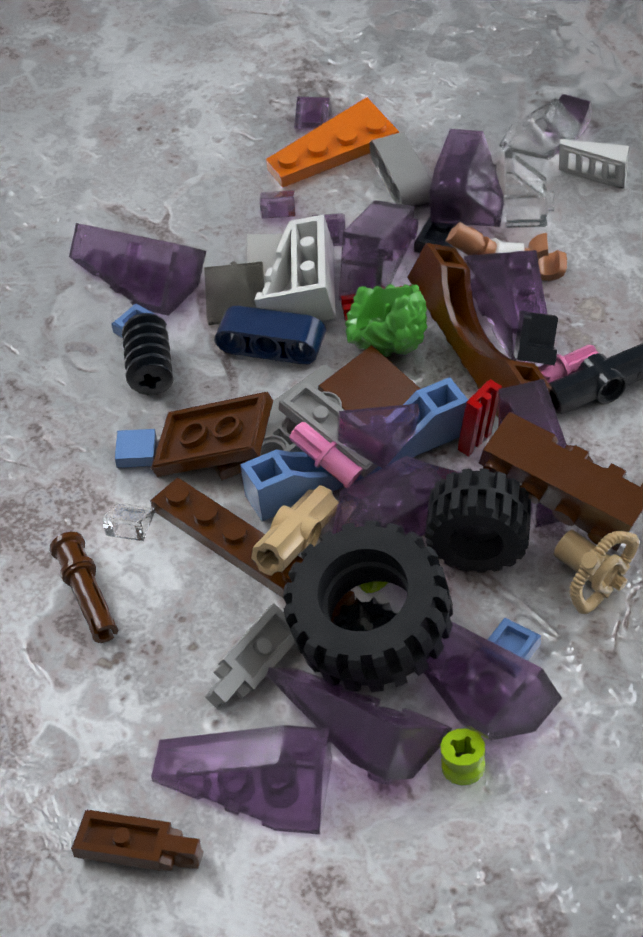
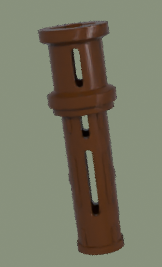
M72 531L63 533L52 540L49 547L50 553L60 563L61 579L75 593L93 640L97 643L108 642L114 638L113 634H118V627L96 582L95 562L92 558L87 557L84 550L85 540L82 534Z

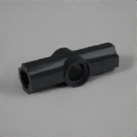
M643 343L608 358L601 353L593 354L581 363L578 371L550 382L549 385L552 389L546 398L551 410L557 415L568 412L595 399L605 404L618 399L625 391L626 386L643 379Z

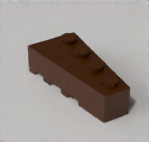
M509 411L482 451L479 464L483 466V469H489V472L504 473L507 479L514 478L520 482V487L525 488L529 493L528 498L531 499V503L538 504L540 502L552 510L554 517L563 524L579 527L588 533V538L596 545L608 533L631 531L643 512V483L641 486H638L624 478L626 470L612 463L608 468L593 463L589 456V451L577 445H566L565 448L558 445V439L555 434ZM616 544L611 549L617 552L621 544Z

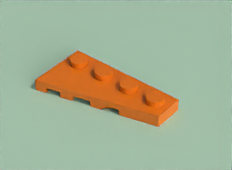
M366 97L266 159L267 170L283 188L370 154V140L397 134L399 131Z

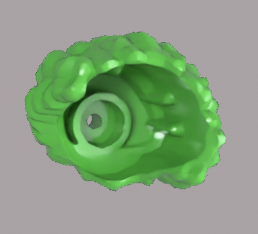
M389 284L385 289L379 286L374 287L373 290L364 286L358 288L356 295L353 297L354 303L347 313L348 320L345 322L347 342L354 344L358 349L366 350L372 345L385 357L391 356L392 353L407 355L416 350L418 345L423 342L424 332L428 327L426 323V301L421 291H419V286L404 284L402 287L395 288L394 285Z

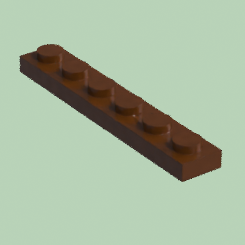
M178 477L150 500L152 511L283 598L284 587L288 582H291L288 574L295 562L302 563L303 559L297 555L282 572L277 571L272 576L259 571L258 565L251 556L253 546L265 534ZM348 591L337 603L332 614V623H334V617L340 614L342 605L350 606L354 603L355 593L353 591Z

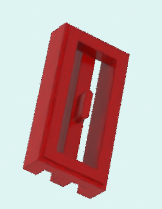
M491 379L466 402L458 450L468 457L473 453L474 446L478 448L482 444L483 438H488L492 433L502 386Z

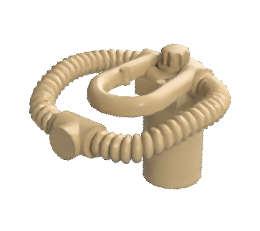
M575 530L568 531L560 539L554 550V556L577 572L571 582L569 592L572 603L579 613H590L604 598L610 596L614 590L613 588L620 591L625 587L627 579L623 575L631 567L630 562L634 558L640 542L636 534L625 531L608 533L597 546ZM616 544H626L621 557L617 554L610 556L606 553ZM588 580L592 583L591 587L596 592H593L585 601L582 589Z

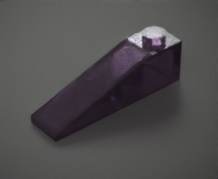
M450 129L435 165L430 186L431 222L451 224L461 222L464 225L500 227L505 199L484 132Z
M79 223L75 225L69 257L92 275L101 278L110 285L109 288L129 299L132 305L138 304L151 312L167 316L199 286L206 256L205 250Z
M451 621L450 637L446 640L441 639L444 650L438 659L428 658L427 664L429 668L424 674L460 724L490 741L535 732L562 700L561 695L543 668Z

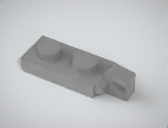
M275 603L264 611L218 663L219 666L214 670L213 673L220 680L206 694L205 698L216 709L222 703L225 704L234 693L241 699L247 693L253 691L295 643L286 622L285 614Z

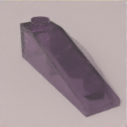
M269 667L267 676L352 764L368 771L367 777L381 784L391 785L393 780L412 779L441 747L443 737L452 731L451 727L413 710L403 708L402 711H398L388 707L379 706L381 699L369 694L362 695L349 691L343 692V685H333L322 677L297 668Z
M281 725L159 740L151 779L152 782L197 800L206 798L224 806L225 811L237 816L241 812L259 819L262 826L275 831L320 835L332 763L329 729Z

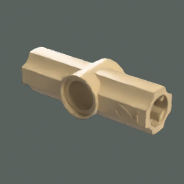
M319 485L314 490L309 489L292 507L286 505L280 507L272 521L270 530L253 546L251 558L258 565L259 571L270 576L277 571L282 572L309 544L315 547L322 528L337 513L339 502L334 498L332 490Z

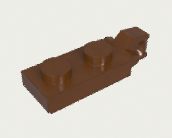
M88 809L84 812L71 848L74 858L161 871V869L172 871L174 865L179 868L199 869L203 857L200 839L184 837L181 830L172 828L171 822Z

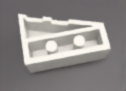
M324 214L289 221L277 247V259L273 268H268L265 274L267 282L263 291L258 292L254 299L256 307L310 315L321 321L335 319L334 249Z

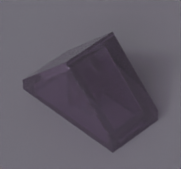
M418 403L339 411L337 440L384 469L415 434L419 414Z

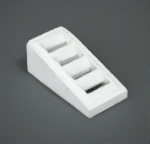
M561 139L559 170L608 185L625 187L628 172L629 146ZM569 153L576 154V161L569 160ZM583 157L589 158V162H583Z

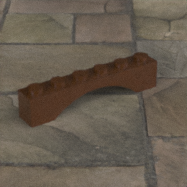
M426 243L407 276L408 280L412 285L419 286V291H421L426 301L425 305L431 313V318L438 324L446 336V341L453 347L461 359L462 365L476 382L478 390L490 379L502 386L496 416L500 420H504L510 411L531 422L552 387L535 363L521 362L508 358L498 351L487 338L474 307L470 269L456 248Z

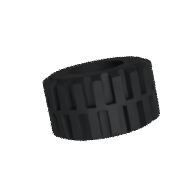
M470 468L462 469V473L459 474L456 472L447 474L446 479H439L435 483V488L431 489L429 495L425 529L426 545L434 550L438 559H444V564L450 567H459V570L468 572L473 570L477 571V573H486L487 570H492L496 572L503 570V566L511 567L515 565L517 559L524 557L529 545L532 506L531 499L528 498L529 493L525 488L520 487V482L514 478L507 479L506 474L501 472L492 473L489 472V469L480 468V471H472Z

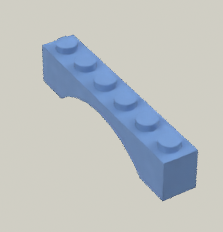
M450 377L415 391L397 411L371 429L373 433L392 447L391 455L366 477L460 437L468 399ZM276 449L240 464L245 497L262 522L274 517L283 505L292 507L309 489L314 490L321 485L333 492L344 487V485L322 466L319 468L315 467L316 461L305 452H288ZM359 475L355 482L363 479L364 477L362 475Z

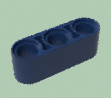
M231 306L224 313L214 341L218 348L225 353L308 365L313 363L318 356L326 334V327L321 320L310 315L245 306Z

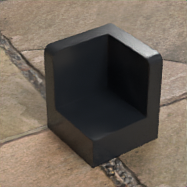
M520 310L514 348L516 360L555 365L557 349L554 347L558 324V317L556 315Z

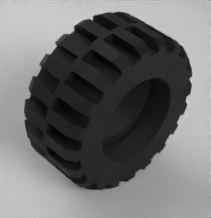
M365 521V526L356 527L354 522L342 525L343 530L332 534L331 530L319 536L321 542L314 547L312 544H309L302 551V563L295 562L288 574L291 582H288L284 587L283 598L286 606L283 610L285 619L306 663L314 672H321L325 681L338 685L342 680L346 690L356 692L361 690L362 685L368 686L370 692L384 691V684L394 682L397 688L408 683L406 676L415 672L417 676L424 673L429 668L427 664L428 658L438 659L444 650L441 639L446 640L450 637L452 629L450 617L453 615V602L446 577L434 550L431 547L425 546L423 538L416 533L408 532L405 535L403 526L394 523H388L386 528L381 527L379 521ZM375 581L388 582L401 587L407 592L405 603L399 613L388 623L376 629L350 631L340 628L331 622L333 611L339 600L348 591L361 584Z

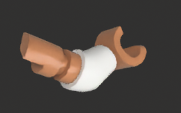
M459 222L451 229L446 239V242L466 255L472 256V259L477 261L478 267L490 274L501 276L526 271V266H529L530 272L535 278L543 281H552L564 276L567 270V255L565 252L556 250L548 253L547 233L535 236L529 242L528 248H524V243L502 242L497 238L483 237V234L473 227H467Z

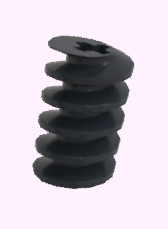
M137 314L129 318L122 329L126 381L131 389L146 395L163 393L172 386L174 381L169 335L166 330L167 323L156 314Z

